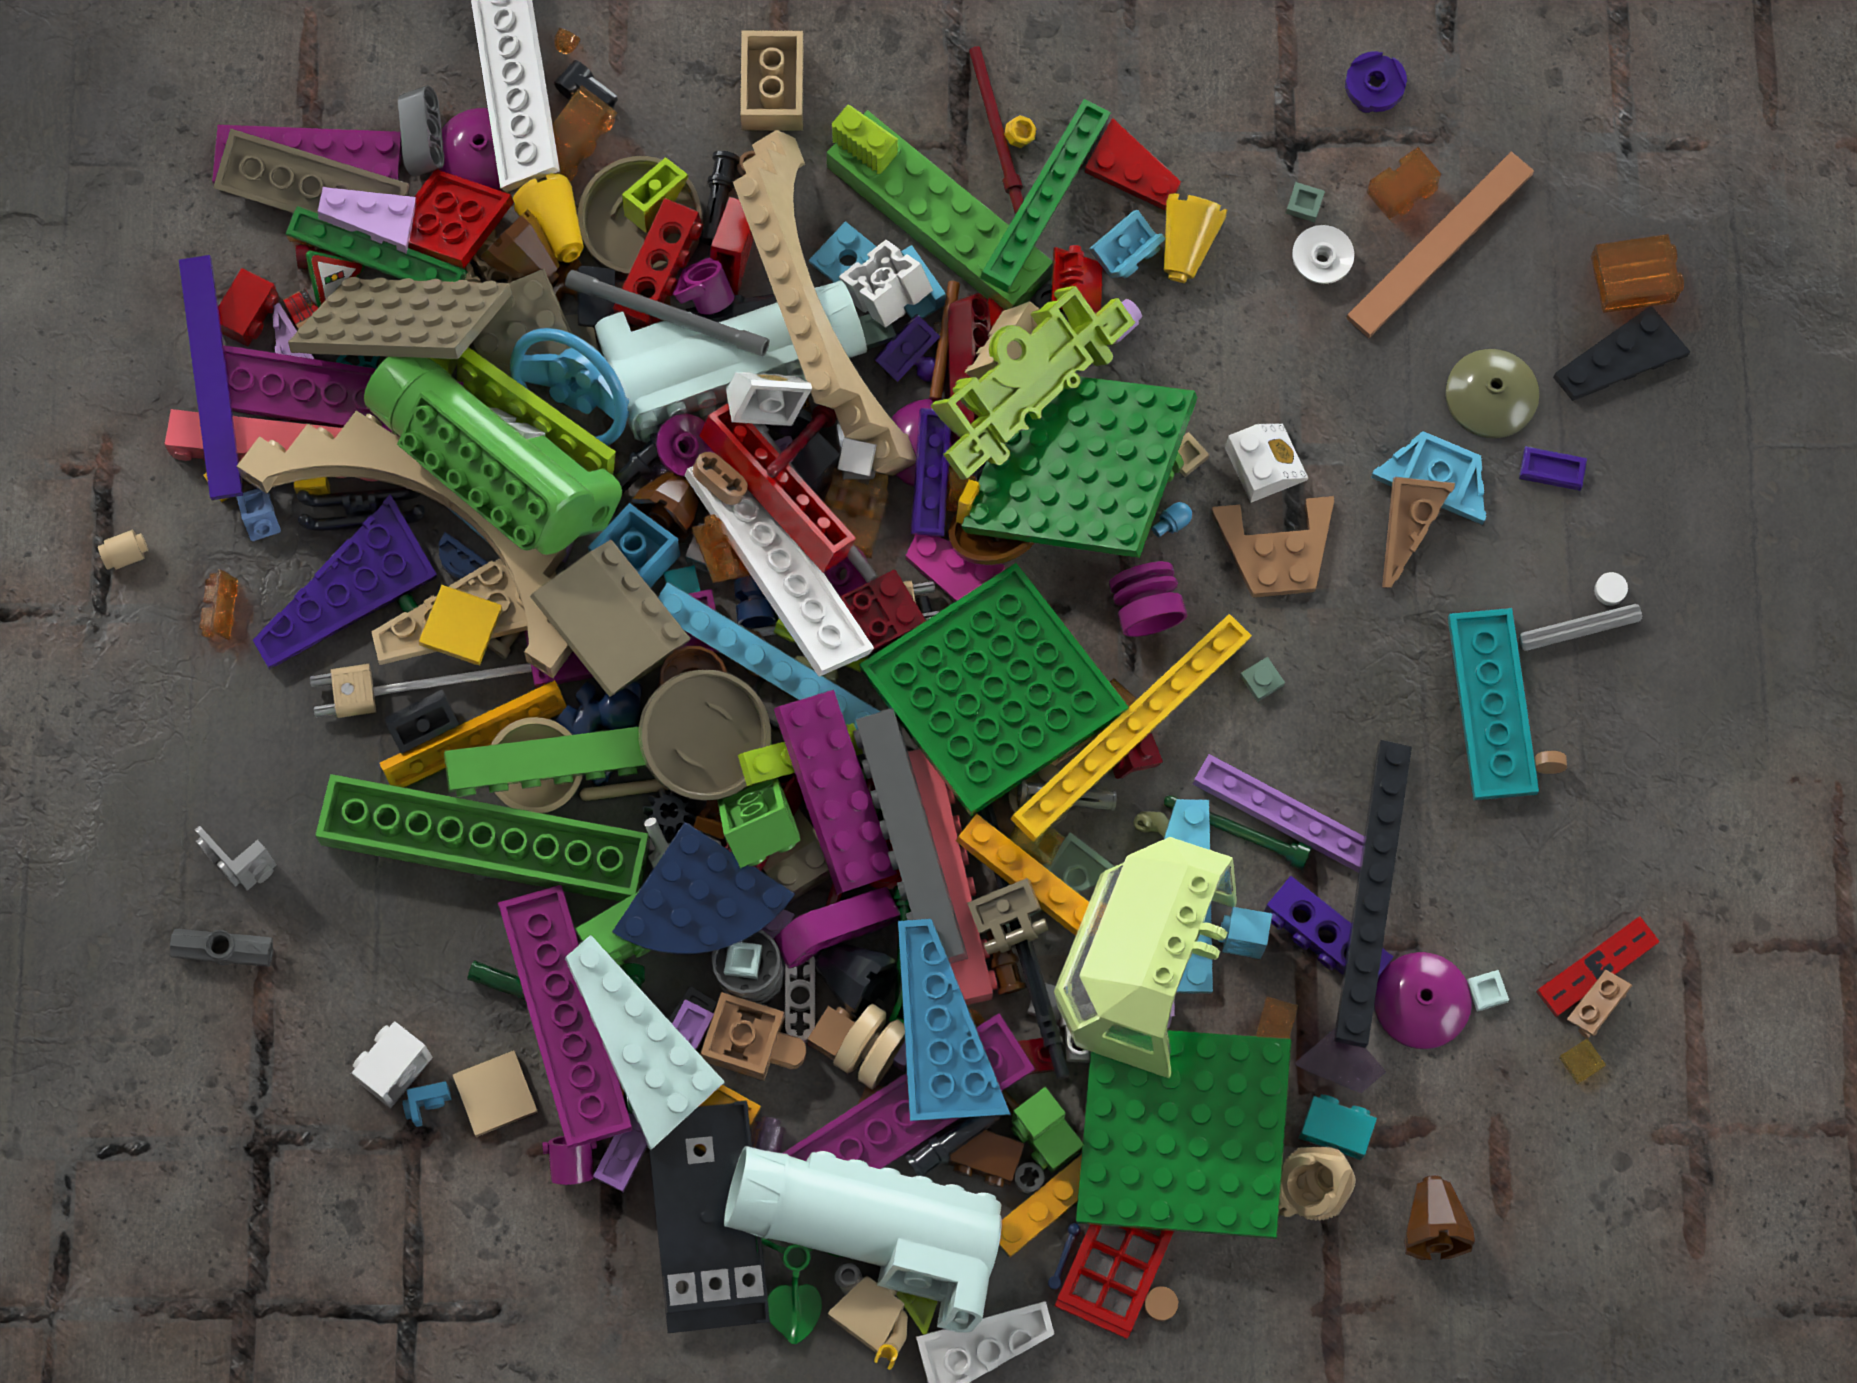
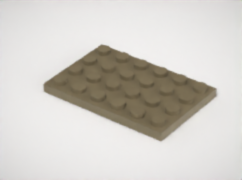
M350 277L343 280L338 288L327 297V300L288 341L291 353L458 359L511 297L510 283H496L495 281L477 283L468 282L467 280L441 282L439 279L414 281L410 278L402 280H386L385 278L368 280Z

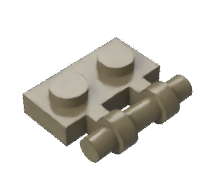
M1028 878L967 903L978 932L983 934L992 930L995 939L984 943L988 955L998 951L1004 953L1011 950L1012 945L1024 940L1031 942L1038 939L1039 934L1049 931L1045 919L1033 923L1029 914L1041 910V907ZM1019 919L1022 928L1006 934L1003 925Z

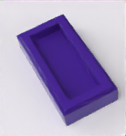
M1525 446L1519 479L1581 491L1587 458Z

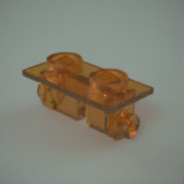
M221 569L217 573L209 574V578L205 580L203 602L206 604L213 603V606L202 608L199 629L204 637L212 638L216 633L230 640L231 628L234 624L235 598L238 594V579Z

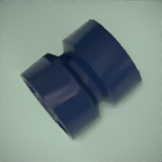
M748 574L734 580L735 600L740 602L736 606L737 624L743 628L753 629L776 624L778 621L777 613L752 576Z

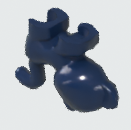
M587 681L576 694V700L581 704L580 707L576 710L568 705L556 721L572 735L597 732L600 726H603L608 731L638 727L641 717L640 698L643 687L641 684L633 682L611 697L606 693L599 700L596 699L597 692L595 686ZM605 772L606 778L592 780L593 784L601 786L610 779L613 772Z

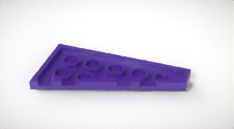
M391 494L383 501L378 510L363 522L361 528L350 539H347L314 574L312 580L296 593L294 599L253 639L269 670L437 578V574Z

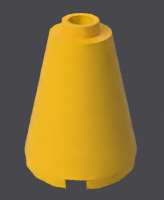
M551 173L545 175L547 180L537 182L536 178L532 179L515 193L513 197L515 212L520 217L528 209L537 218L558 261L572 262L576 260L584 246L572 186L568 178L562 174Z
M1174 193L1169 194L1166 202L1164 271L1169 274L1168 278L1170 280L1186 283L1187 279L1195 277L1226 219L1228 210L1223 209L1220 211L1221 205L1196 196L1188 195L1186 201L1178 200L1179 194Z

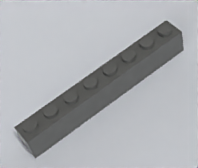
M891 708L856 719L858 730L853 731L858 748H864L867 760L862 761L867 779L873 778L876 790L871 791V796L876 810L882 809L885 820L880 821V827L884 839H890L893 851L888 852L894 871L899 869L902 878L901 882H897L902 901L908 900L911 912L906 913L907 920L932 919L950 964L968 959L897 715L894 709Z

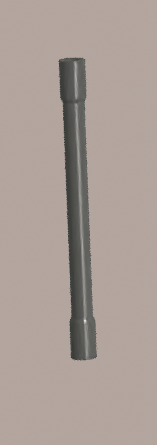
M571 270L567 275L566 288L589 296H596L702 333L762 357L768 351L770 340L766 337L746 330H738L601 282L595 277L575 270Z

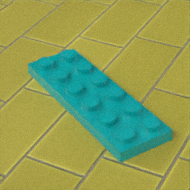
M1512 608L1449 614L1448 624L1473 800L1537 795L1539 787Z

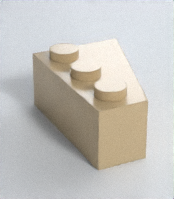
M1027 302L1002 311L988 334L989 340L985 346L979 348L976 353L977 359L973 365L968 366L965 373L979 380L989 370L994 369L998 362H995L993 357L989 355V344L993 334L1003 326L1016 325L1031 335L1032 331L1038 326L1031 317V313L1040 309L1032 302ZM1011 341L1007 345L1008 356L1015 360L1021 356L1022 348L1018 342Z

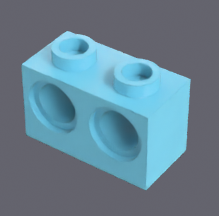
M1233 907L1230 916L1224 915L1220 926L1228 932L1226 939L1219 941L1224 942L1222 952L1261 959L1268 942L1272 914Z

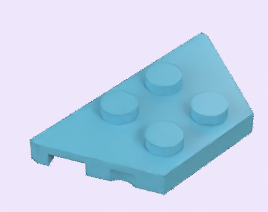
M1424 431L1412 439L1411 443L1406 447H1402L1393 454L1392 458L1386 463L1374 469L1371 478L1391 487L1393 477L1455 483L1454 490L1448 495L1441 508L1483 525L1486 519L1483 501L1484 484L1481 478V455Z

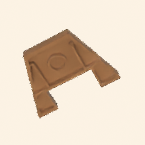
M1334 496L1305 499L1308 530L1244 535L1240 505L1212 507V517L1217 522L1226 545L1230 548L1235 564L1252 598L1315 592L1334 505Z

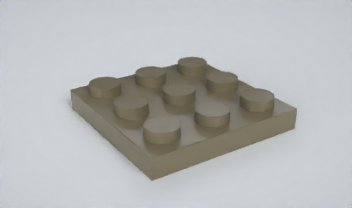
M545 269L511 282V297L473 341L476 351L480 356L510 377L511 353L518 340L526 333L540 328L559 329L571 333ZM541 341L531 345L525 352V355H560L564 350L571 347L554 341Z

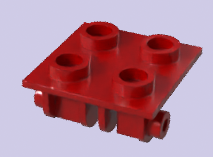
M1079 245L1069 246V251L1054 247L1052 301H1057L1054 292L1058 289L1076 286L1096 314L1101 310L1102 266L1098 261L1084 257V252L1081 251V246Z

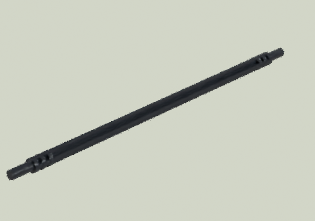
M928 596L916 599L921 613L933 612ZM992 803L977 812L979 816L1000 831ZM994 872L999 889L1010 885ZM1019 919L1009 923L1011 932L1022 928ZM1024 940L1015 944L1037 1017L1036 1021L1040 1028V1035L1044 1041V1048L1049 1050L1057 1079H1062L1069 1076L1061 1048L1063 1039L1060 1036V1029L1056 1023L1057 1019L1051 1006L1033 941L1028 942V940Z

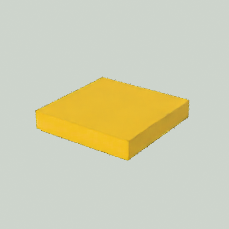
M441 585L418 641L419 645L480 666L502 612V605Z

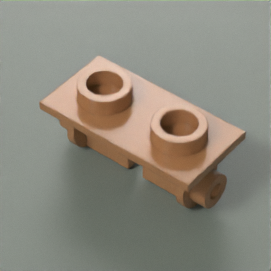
M1605 970L1567 1020L1580 1028L1578 1030L1579 1033L1585 1038L1589 1039L1591 1035L1595 1036L1597 1030L1622 998L1626 997V993L1632 987V984Z

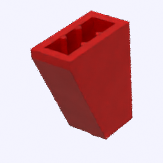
M729 197L711 245L710 258L722 264L734 295H738L754 238L740 200Z

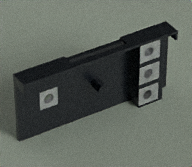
M747 1101L697 1107L653 1149H649L667 1334L770 1322L762 1239L757 1236V1252L755 1235L724 1226L728 1194L738 1159L745 1146L752 1147ZM697 1144H702L706 1148V1153L702 1157L694 1154L693 1149ZM745 1274H750L753 1277V1284L750 1287L745 1286L742 1282ZM713 1277L720 1281L718 1290H712L709 1286V1281ZM679 1281L684 1282L686 1285L684 1294H679L676 1291L675 1287Z

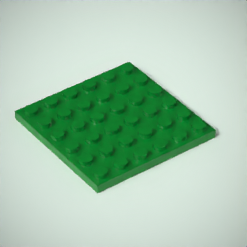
M1080 377L1079 386L1073 389L1063 388L1041 410L1040 419H1032L1030 414L1026 413L1024 421L1029 429L1019 430L1010 440L1004 443L1010 451V456L1003 464L995 465L986 461L979 480L980 491L972 504L970 515L965 516L962 523L964 532L1140 558L1198 399L1194 390Z
M1017 563L1003 570L859 664L861 672L889 709H894L901 725L970 816H973L1021 784L1022 781L1027 780L1111 724L1123 712L1129 709L1125 701Z
M1111 1026L1108 1029L1153 1045L1152 1038L1125 1027ZM1166 1030V1040L1170 1054V1078L1091 1052L1076 1222L1078 1224L1277 1239L1291 1039Z

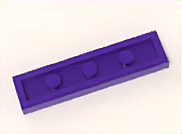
M927 408L919 410L911 534L943 537L949 462L943 454L950 448L951 429L939 418L933 409Z

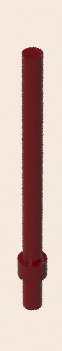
M975 46L969 49V53L1003 170L1004 178L1002 182L1004 189L1010 195L1014 213L1016 214L1024 201L1021 192L1023 185L1020 175L1016 174L981 47Z

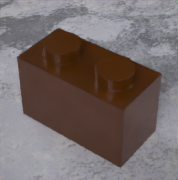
M984 1130L951 1154L948 1165L954 1166L953 1171L966 1177H972L973 1173L985 1177L984 1182L994 1187L1003 1188L1004 1184L1011 1186L1024 1149V1143Z

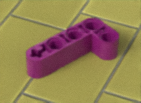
M883 887L805 913L790 922L773 939L780 950L787 968L790 969L805 963L821 949L885 928L898 921L901 914L889 889Z

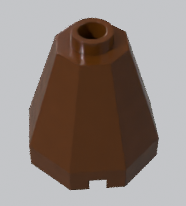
M528 209L480 256L490 267L516 280L542 269H545L550 283L559 276L555 271L560 267V264L537 218Z
M669 470L641 488L632 499V504L677 537L678 543H685L692 533L700 498L686 477L676 475Z
M1436 1175L1423 1178V1182L1417 1183L1404 1238L1405 1254L1420 1260H1432L1430 1253H1441L1440 1260L1452 1259L1472 1252V1245L1475 1243L1474 1230L1451 1182L1443 1180L1441 1176Z

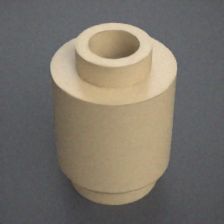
M132 529L104 540V544L98 546V550L106 569L114 567L117 570L145 559L144 552L148 551V547L142 533L136 535Z

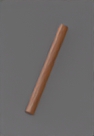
M949 281L947 286L929 399L932 401L942 399L949 357L948 308L952 302L958 300L960 283L957 281Z

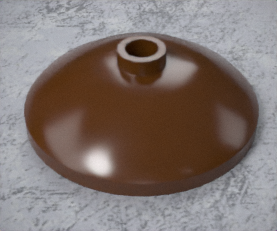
M957 513L949 527V539L954 551L964 560L974 564L996 565L1006 563L1021 556L1035 544L1032 542L965 533L962 524L956 522Z

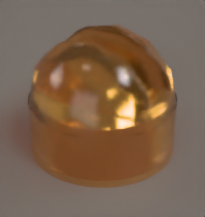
M559 28L554 38V46L557 51L569 54L577 48L581 39L572 32Z

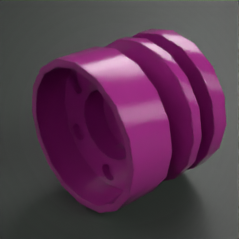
M1159 561L1138 565L1122 571L1109 580L1110 591L1115 594L1113 597L1114 604L1124 606L1118 612V618L1125 636L1140 637L1159 633L1180 624L1187 618L1182 595L1173 593L1178 586V581L1173 577L1175 571L1171 563Z

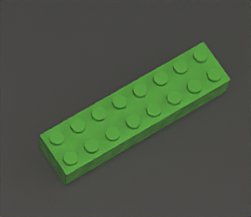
M868 110L863 115L898 138V153L881 174H877V170L872 171V167H867V163L862 164V160H857V156L852 157V153H847V149L843 150L842 146H838L837 143L827 151V168L985 298L989 299L990 297L1004 310L1027 303L1052 276L1053 261L1034 246L1008 293L981 280L980 276L1009 225Z

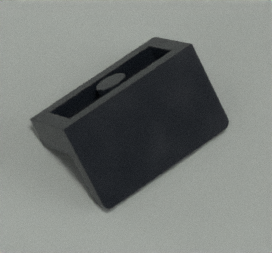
M580 266L577 269V272L595 277L601 282L615 286V269ZM577 292L579 326L595 328V325L601 319L615 314L613 310L615 303Z

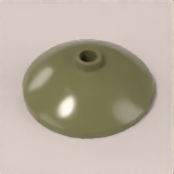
M1483 349L1466 355L1454 366L1446 383L1445 395L1451 415L1465 430L1480 437L1503 438L1519 432L1531 421L1539 403V386L1533 371L1516 355L1499 349ZM1497 382L1501 388L1494 389L1491 387V383Z

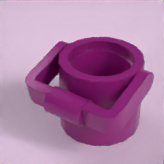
M705 258L686 267L681 272L673 293L680 304L692 299L697 311L701 314L719 312L727 308L734 300V293L722 264L712 258Z
M564 1136L553 1138L548 1142H542L543 1154H549L552 1183L562 1185L578 1184L594 1178L592 1149H597L596 1141L572 1148L567 1147Z

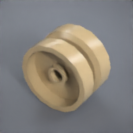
M874 1004L869 1005L851 1027L833 1062L834 1066L848 1074L854 1071L864 1060L858 1072V1081L872 1090L888 1072L893 1064V1059L905 1041L904 1023L898 1019L889 1023L881 1033L886 1022V1012Z

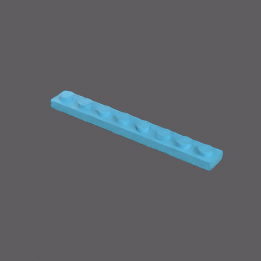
M667 582L660 593L659 600L683 630L795 698L801 700L834 690L845 724L854 723L856 730H858L856 719L881 712L824 676L819 677L811 668L673 584Z

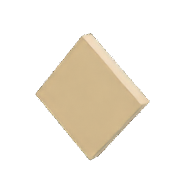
M514 1050L453 1074L476 1137L538 1113Z

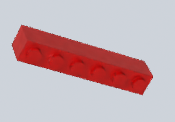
M728 403L708 415L699 436L715 454L720 456L744 477L749 492L814 564L824 573L844 560L856 537L789 464L778 476L769 477L767 475V467L780 454L752 423L732 422Z

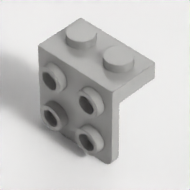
M201 826L195 829L200 837L196 840V843L214 864L220 860L217 866L235 887L241 883L246 890H249L257 882L262 883L272 875L273 868L277 864L258 840L232 861Z

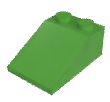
M779 778L747 786L735 794L717 800L724 836L740 868L747 865H758L766 859V856L777 851L779 853L786 852L792 849L797 842L801 841Z

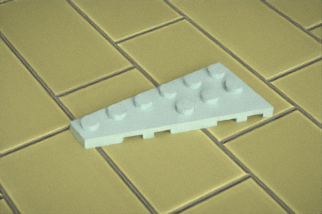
M590 935L567 955L565 960L579 992L584 998L591 1014V1019L600 1034L603 1046L623 1091H625L635 1118L646 1138L647 1145L651 1150L724 1083V1080Z

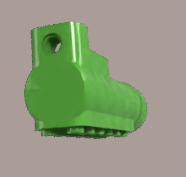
M388 357L375 370L366 386L364 394L366 407L392 432L401 436L397 445L522 550L536 549L544 555L554 554L569 546L578 537L601 532L607 528L622 496L621 485L613 475L605 469L591 472L586 471L544 435L526 439L459 384L447 370L432 359Z

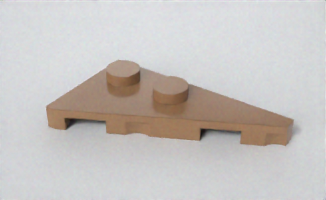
M1393 477L1382 587L1391 588L1394 582L1398 580L1405 564L1428 532V527L1438 516L1441 506L1448 495L1454 490L1455 483Z

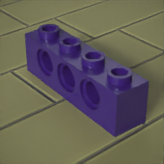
M1290 876L1266 905L1264 912L1271 913V924L1279 930L1284 928L1293 935L1292 940L1304 950L1310 948L1319 956L1317 959L1323 966L1329 970L1335 968L1343 975L1345 967L1344 952L1347 951L1351 923ZM1295 910L1305 911L1309 921L1306 923L1297 922L1293 918L1292 912ZM1321 930L1330 931L1334 936V942H1322L1318 937V932ZM1383 948L1378 977L1393 959V956Z

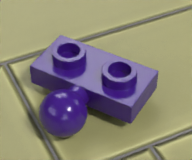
M916 314L874 360L897 382L914 364L917 366L916 371L919 378L923 381L931 382L935 358L925 357L923 354L940 336Z

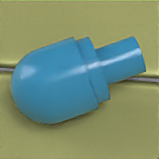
M1182 502L1172 504L1159 516L1160 522L1152 527L1153 533L1159 538L1167 531L1169 533L1178 532L1190 523L1192 519L1191 508Z

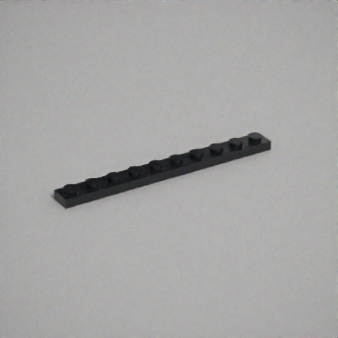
M1380 740L1377 748L1333 1042L1360 1048H1366L1369 1044L1412 750L1411 746Z

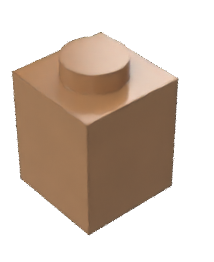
M828 1006L807 1039L808 1045L834 1061L846 1035L855 1023L852 1021L854 1018L841 1007H837L834 1010Z

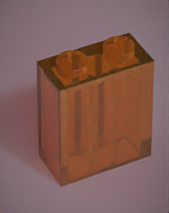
M1669 234L1596 244L1590 256L1603 313L1675 303L1684 289L1683 276L1681 273H1677L1675 264L1677 262V249L1674 244L1670 243Z

